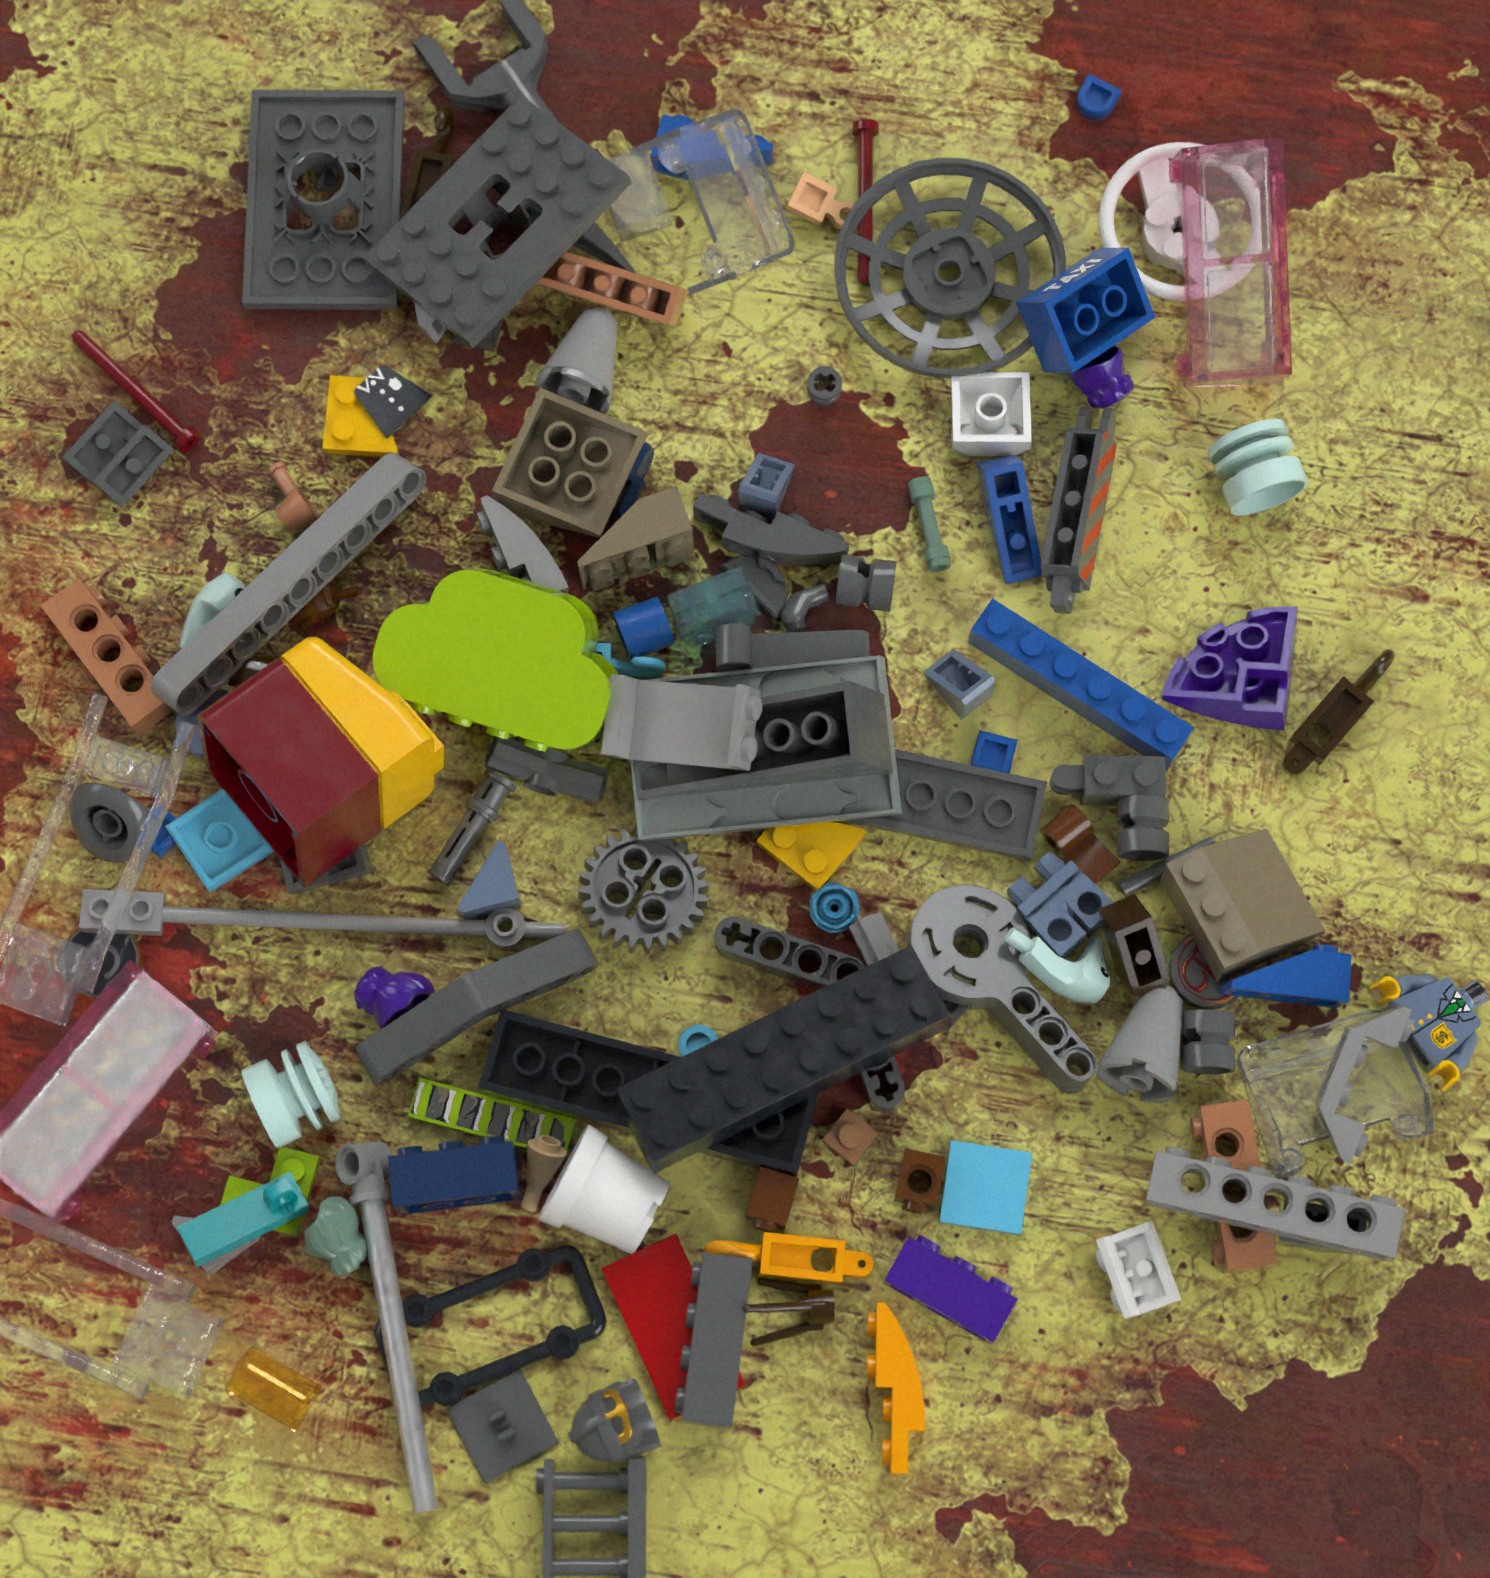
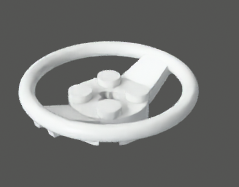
M1165 143L1136 154L1125 162L1113 175L1103 193L1099 209V230L1103 247L1121 248L1114 227L1115 207L1122 189L1137 173L1146 209L1140 239L1144 254L1153 265L1159 267L1160 264L1167 269L1177 270L1176 273L1182 274L1193 284V286H1178L1163 283L1144 274L1137 268L1146 293L1162 299L1182 302L1213 298L1238 285L1257 265L1265 249L1268 237L1269 219L1266 202L1253 176L1244 166L1228 154L1198 143ZM1192 158L1213 164L1228 173L1246 194L1253 215L1252 238L1245 255L1231 271H1228L1216 248L1221 234V224L1216 209L1197 189H1184L1168 159ZM1174 228L1185 229L1187 235L1183 236L1181 232L1173 233Z

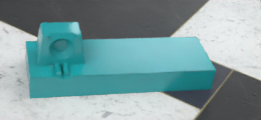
M288 1172L272 1182L257 1187L178 1226L177 1229L195 1266L198 1267L310 1211L308 1203L291 1172Z

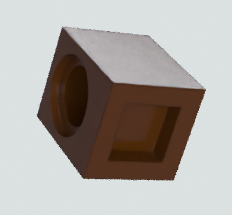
M905 1148L894 1202L902 1203V1210L926 1214L927 1208L935 1209L945 1156ZM914 1173L926 1175L930 1181V1189L922 1194L914 1193L908 1187V1177Z
M759 1167L745 1213L747 1219L753 1220L751 1227L768 1233H775L776 1228L785 1230L799 1185V1178Z

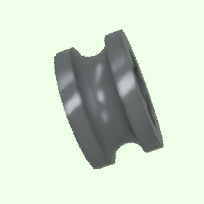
M828 366L814 369L807 381V391L810 399L816 404L823 406L836 402L842 391V379L838 371ZM820 379L824 383L831 380L832 391L828 392L826 389L820 392L817 391L818 380Z

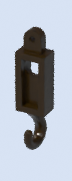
M443 106L439 110L435 124L437 135L430 151L416 149L399 220L455 163L454 157L446 154L454 125L453 111L447 106Z
M1385 649L1354 683H1351L1343 676L1290 738L1294 746L1286 754L1282 762V767L1286 774L1299 776L1313 761L1321 765L1369 710L1374 701L1366 694L1392 664L1395 654L1391 649ZM1323 725L1329 730L1331 735L1330 741L1325 746L1319 747L1308 738V730L1312 726ZM1292 761H1296L1298 766H1293Z

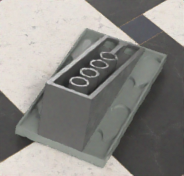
M878 655L648 679V681L735 688L737 684L747 685L760 690L759 697L762 701V712L760 718L756 721L754 737L757 741V753L755 759L751 761L750 771L630 760L638 840H665L902 814L885 657Z

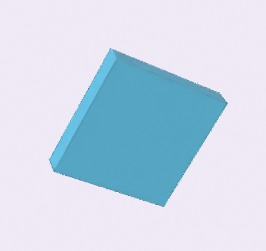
M222 789L165 826L210 894L274 852Z
M951 1140L939 1223L1021 1235L1032 1153Z

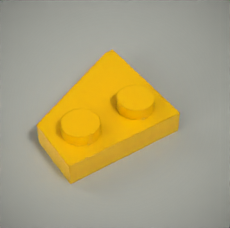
M330 375L322 447L324 454L383 457L388 453L399 455L393 436L391 435L386 439L354 394L355 389L366 377Z
M837 822L789 827L782 826L767 828L757 839L756 844L813 890L819 891L828 883L867 835V831L860 827Z

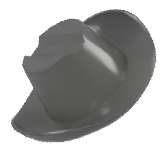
M82 783L73 793L69 808L70 821L79 842L93 856L108 862H125L140 855L152 843L156 832L154 817L144 805L132 796L114 787L99 783Z

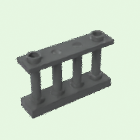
M645 1458L628 1459V1468H620V1472H555V1460L544 1459V1468L536 1469V1494H544L543 1578H554V1576L646 1578L647 1460ZM620 1489V1494H628V1511H620V1515H554L555 1490ZM620 1532V1537H628V1554H620V1558H554V1533Z

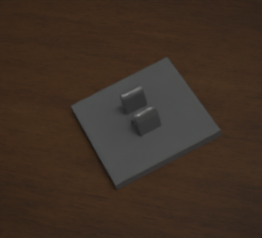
M521 1369L447 1408L485 1483L559 1443Z

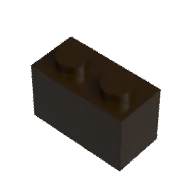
M1133 894L1098 909L1116 973L1133 997L1171 982L1153 917L1137 896Z

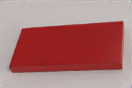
M674 1234L601 1268L670 1421L682 1416V1413H675L677 1388H686L688 1371L680 1370L683 1345L691 1346L693 1329L685 1328L689 1303L697 1304L699 1289L698 1287H691L693 1269L677 1234ZM740 1372L737 1389L746 1386Z

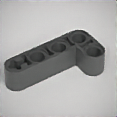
M724 624L715 628L717 672L870 656L869 633L863 630L751 634L750 626L745 624Z

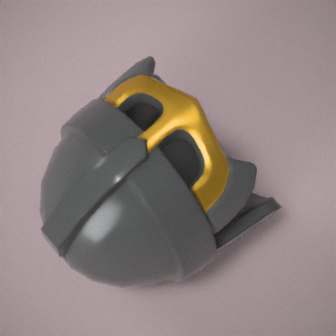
M636 1379L615 1382L587 1395L588 1399L576 1411L572 1421V1430L568 1432L571 1443H575L584 1455L593 1460L612 1461L614 1464L661 1447L658 1432Z

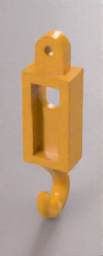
M764 1232L761 1236V1245L714 1240L707 1242L704 1246L705 1253L753 1259V1262L759 1263L758 1276L840 1284L842 1283L843 1276L865 1277L871 1273L874 1267V1261L868 1253L845 1250L846 1241ZM817 1249L828 1250L834 1257L833 1267L827 1272L816 1271L811 1265V1255ZM858 1261L864 1263V1268L858 1267Z

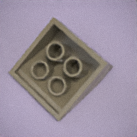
M539 388L492 489L493 499L504 505L512 513L529 520L601 538L648 436V432Z
M1267 828L1201 847L1165 865L1160 880L1217 983L1325 933V929Z

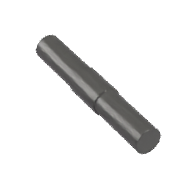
M1209 836L1119 882L1118 884L1123 895L1127 897L1161 879L1166 863L1201 847L1214 844V839Z

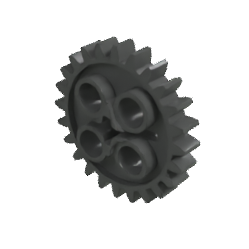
M621 829L619 842L608 835L606 837L607 850L595 845L593 855L596 859H585L584 868L588 872H581L579 877V883L585 886L579 888L578 898L587 900L581 905V913L592 914L588 921L589 928L601 925L599 933L601 940L611 934L614 936L613 948L616 949L625 941L628 942V950L631 954L634 952L637 944L643 945L646 955L650 954L651 946L657 943L662 952H665L669 938L679 946L682 941L680 931L692 935L695 927L692 921L701 923L704 913L699 908H707L708 897L702 894L708 892L709 882L701 880L705 877L706 868L705 866L694 867L698 862V853L686 856L685 853L688 845L686 841L675 846L673 845V839L638 840L637 831L636 837H630L625 829ZM638 860L643 863L644 867L640 870H631L625 866V862ZM654 862H661V865L652 877L650 890L644 892L634 917L630 920L627 919L626 915L631 911L636 902L637 890L641 891ZM665 877H674L679 880L680 885L670 888L662 884L660 880ZM612 893H620L627 900L621 904H614L607 899V896ZM648 910H656L662 914L663 918L658 921H650L643 916V913Z

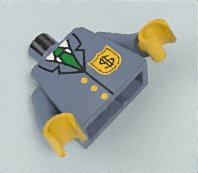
M1432 974L1402 975L1395 978L1385 976L1369 986L1370 990L1377 988L1383 994V999L1377 1002L1378 1006L1382 1007L1388 1004L1382 1009L1383 1011L1397 1005L1412 1010L1409 1018L1414 1020V1024L1405 1043L1428 1073L1429 1078L1435 1074L1442 1077L1445 1084L1441 1090L1446 1091L1460 1078V1073L1469 1065L1478 1043V1036L1475 1030L1481 1025V1021L1473 1010L1489 999L1483 986L1477 980H1473L1458 990L1449 977L1438 980Z

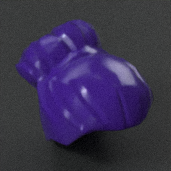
M1116 345L1075 372L1066 373L1073 384L1086 394L1087 401L1093 408L1104 409L1127 397L1134 389L1130 376L1123 373V354Z
M381 966L372 967L360 978L354 991V999L357 1008H363L366 1014L374 1015L378 1026L382 1029L426 1000L429 994H433L435 991L431 981L421 974L415 972H397L392 974Z

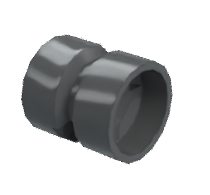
M842 554L835 605L857 608L861 603H866L870 610L890 612L897 561L875 558L871 564H868L864 557Z
M1130 795L1119 798L1117 800V823L1123 826V829L1117 833V856L1133 861H1155L1168 858L1169 833L1163 830V827L1169 823V800L1155 795Z
M1214 1009L1188 1010L1182 1013V1036L1188 1039V1044L1182 1047V1071L1195 1074H1227L1235 1071V1048L1229 1044V1040L1235 1037V1013Z

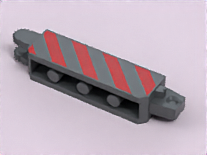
M1080 407L1075 428H1069L1065 435L1041 558V573L1047 580V591H1051L1050 606L1054 609L1055 613L1071 614L1076 593L1090 590L1117 445L1113 440L1116 425V412L1114 408H1104L1101 414L1099 429H1092V408Z

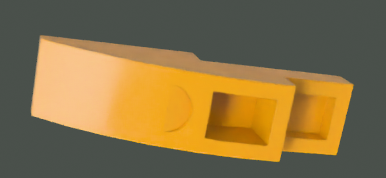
M877 1302L876 1312H868L867 1337H875V1354H867V1379L874 1380V1389L891 1390V1397H883L882 1421L890 1422V1439H882V1465H890V1474L906 1475L908 1474V1432H925V1409L922 1387L916 1362L903 1330L885 1302Z

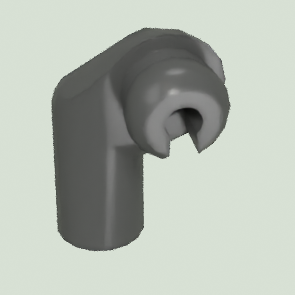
M824 583L795 592L789 597L781 613V621L785 623V628L788 632L803 631L807 625L804 617L808 609L830 601Z

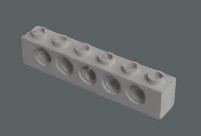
M1166 1147L1165 1152L1157 1151L1155 1154L1145 1205L1387 1262H1392L1396 1258L1406 1209L1397 1207L1395 1199L1380 1195H1371V1200L1354 1197L1355 1190L1337 1185H1330L1329 1191L1313 1187V1180L1299 1176H1289L1288 1181L1272 1178V1171L1256 1166H1248L1247 1171L1230 1168V1161L1218 1157L1207 1156L1206 1162L1189 1158L1190 1152L1174 1147ZM1187 1173L1199 1175L1204 1183L1203 1190L1195 1194L1185 1191L1181 1185V1177ZM1230 1182L1239 1184L1245 1193L1244 1200L1239 1203L1227 1201L1222 1194V1187ZM1269 1192L1281 1194L1286 1202L1285 1210L1280 1213L1270 1212L1264 1205V1195ZM1309 1202L1321 1203L1327 1211L1326 1220L1320 1223L1309 1220L1305 1213L1306 1204ZM1352 1211L1363 1213L1368 1220L1367 1230L1365 1232L1351 1230L1347 1224L1348 1213Z

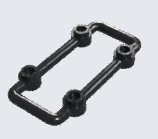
M570 1245L559 1246L546 1252L537 1248H530L520 1254L516 1264L430 1298L421 1294H413L407 1297L402 1303L406 1324L413 1328H423L432 1322L435 1313L522 1278L529 1282H540L548 1276L551 1267L567 1261L590 1319L589 1324L576 1329L564 1325L557 1326L549 1332L546 1341L458 1376L451 1372L437 1374L432 1379L430 1387L418 1391L421 1408L435 1402L442 1406H452L460 1401L465 1390L551 1356L560 1360L570 1359L578 1352L581 1344L599 1337L606 1328V1314L580 1250ZM379 1319L375 1325L374 1336L389 1376Z

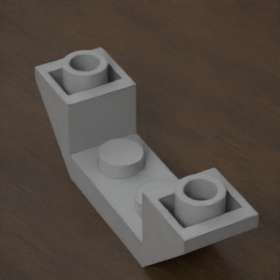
M1397 1005L1347 1026L1343 1030L1314 1103L1335 1153L1342 1161L1351 1164L1353 1156L1360 1157L1368 1138V1134L1363 1133L1366 1125L1335 1112L1337 1106L1344 1107L1349 1098L1352 1084L1347 1081L1353 1067L1359 1069L1365 1058L1368 1048L1367 1045L1363 1044L1365 1036L1397 1048L1399 1041L1405 1043L1411 1033L1414 1020L1409 1018L1412 1012L1411 1009Z

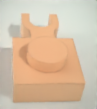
M803 172L785 209L817 226H820L824 217L831 220L834 227L841 230L845 221L841 220L839 213L842 211L849 213L854 204L834 200L833 198L838 189Z

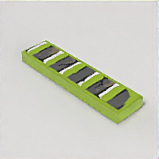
M420 1077L408 1114L410 1119L480 1138L505 1136V1141H512L515 1147L527 1150V1143L530 1139H537L539 1135H548L558 1139L561 1142V1146L567 1151V1154L577 1122L573 1118Z

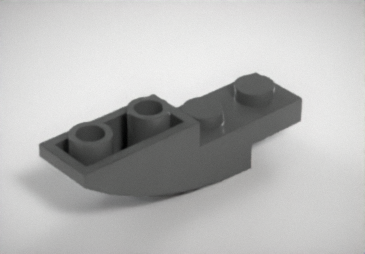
M700 493L693 506L695 520L724 532L722 535V548L744 557L758 558L759 556L773 564L806 567L841 563L842 554L848 555L849 543L844 541L845 538L830 529H824L822 532L809 526V522L805 518L794 513L784 515L777 512L770 525L762 515L747 510L745 513L731 507L732 504L728 500L714 494L708 497Z

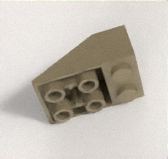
M677 486L639 498L577 561L583 590L589 588L595 591L602 590L613 585L616 579L627 575L630 578L641 577L648 574L652 570L651 567L663 563L669 566L686 561L689 555L694 553L693 529Z

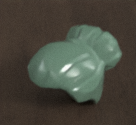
M328 1197L321 1203L316 1221L304 1231L306 1244L302 1247V1251L308 1255L327 1260L331 1271L339 1277L359 1268L360 1263L364 1262L368 1254L365 1235L358 1230L359 1220L357 1214L347 1200L342 1197Z

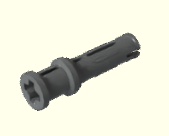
M486 768L483 773L485 779L475 795L468 797L465 801L466 813L447 840L432 867L427 871L429 875L447 886L451 884L452 878L471 851L486 824L496 821L499 817L497 811L508 793H514L517 788L511 781L491 769Z

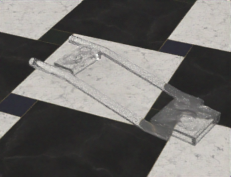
M93 692L68 771L0 923V960H3L0 971V1003L49 1022L67 1026L78 989L92 993L94 991L105 954L171 805L196 729V725L184 721L180 722L169 759L98 736L96 734L109 697ZM83 774L156 797L91 948L18 923L70 806L73 793L78 787Z
M0 1197V1216L152 1283L150 1287L148 1286L114 1357L113 1367L1 1317L0 1336L139 1399H143L146 1396L151 1381L189 1397L225 1321L187 1304L196 1290V1284Z

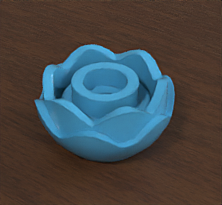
M839 883L824 885L810 899L811 918L817 927L826 932L840 933L846 931L859 917V901L856 893ZM834 905L837 906L838 911L832 912L831 907Z

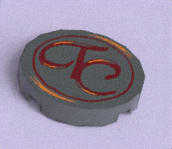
M1191 934L1187 935L1176 946L1169 963V973L1177 995L1189 1005L1199 1009H1220L1233 1004L1239 997L1219 994V986L1251 973V968L1217 983Z

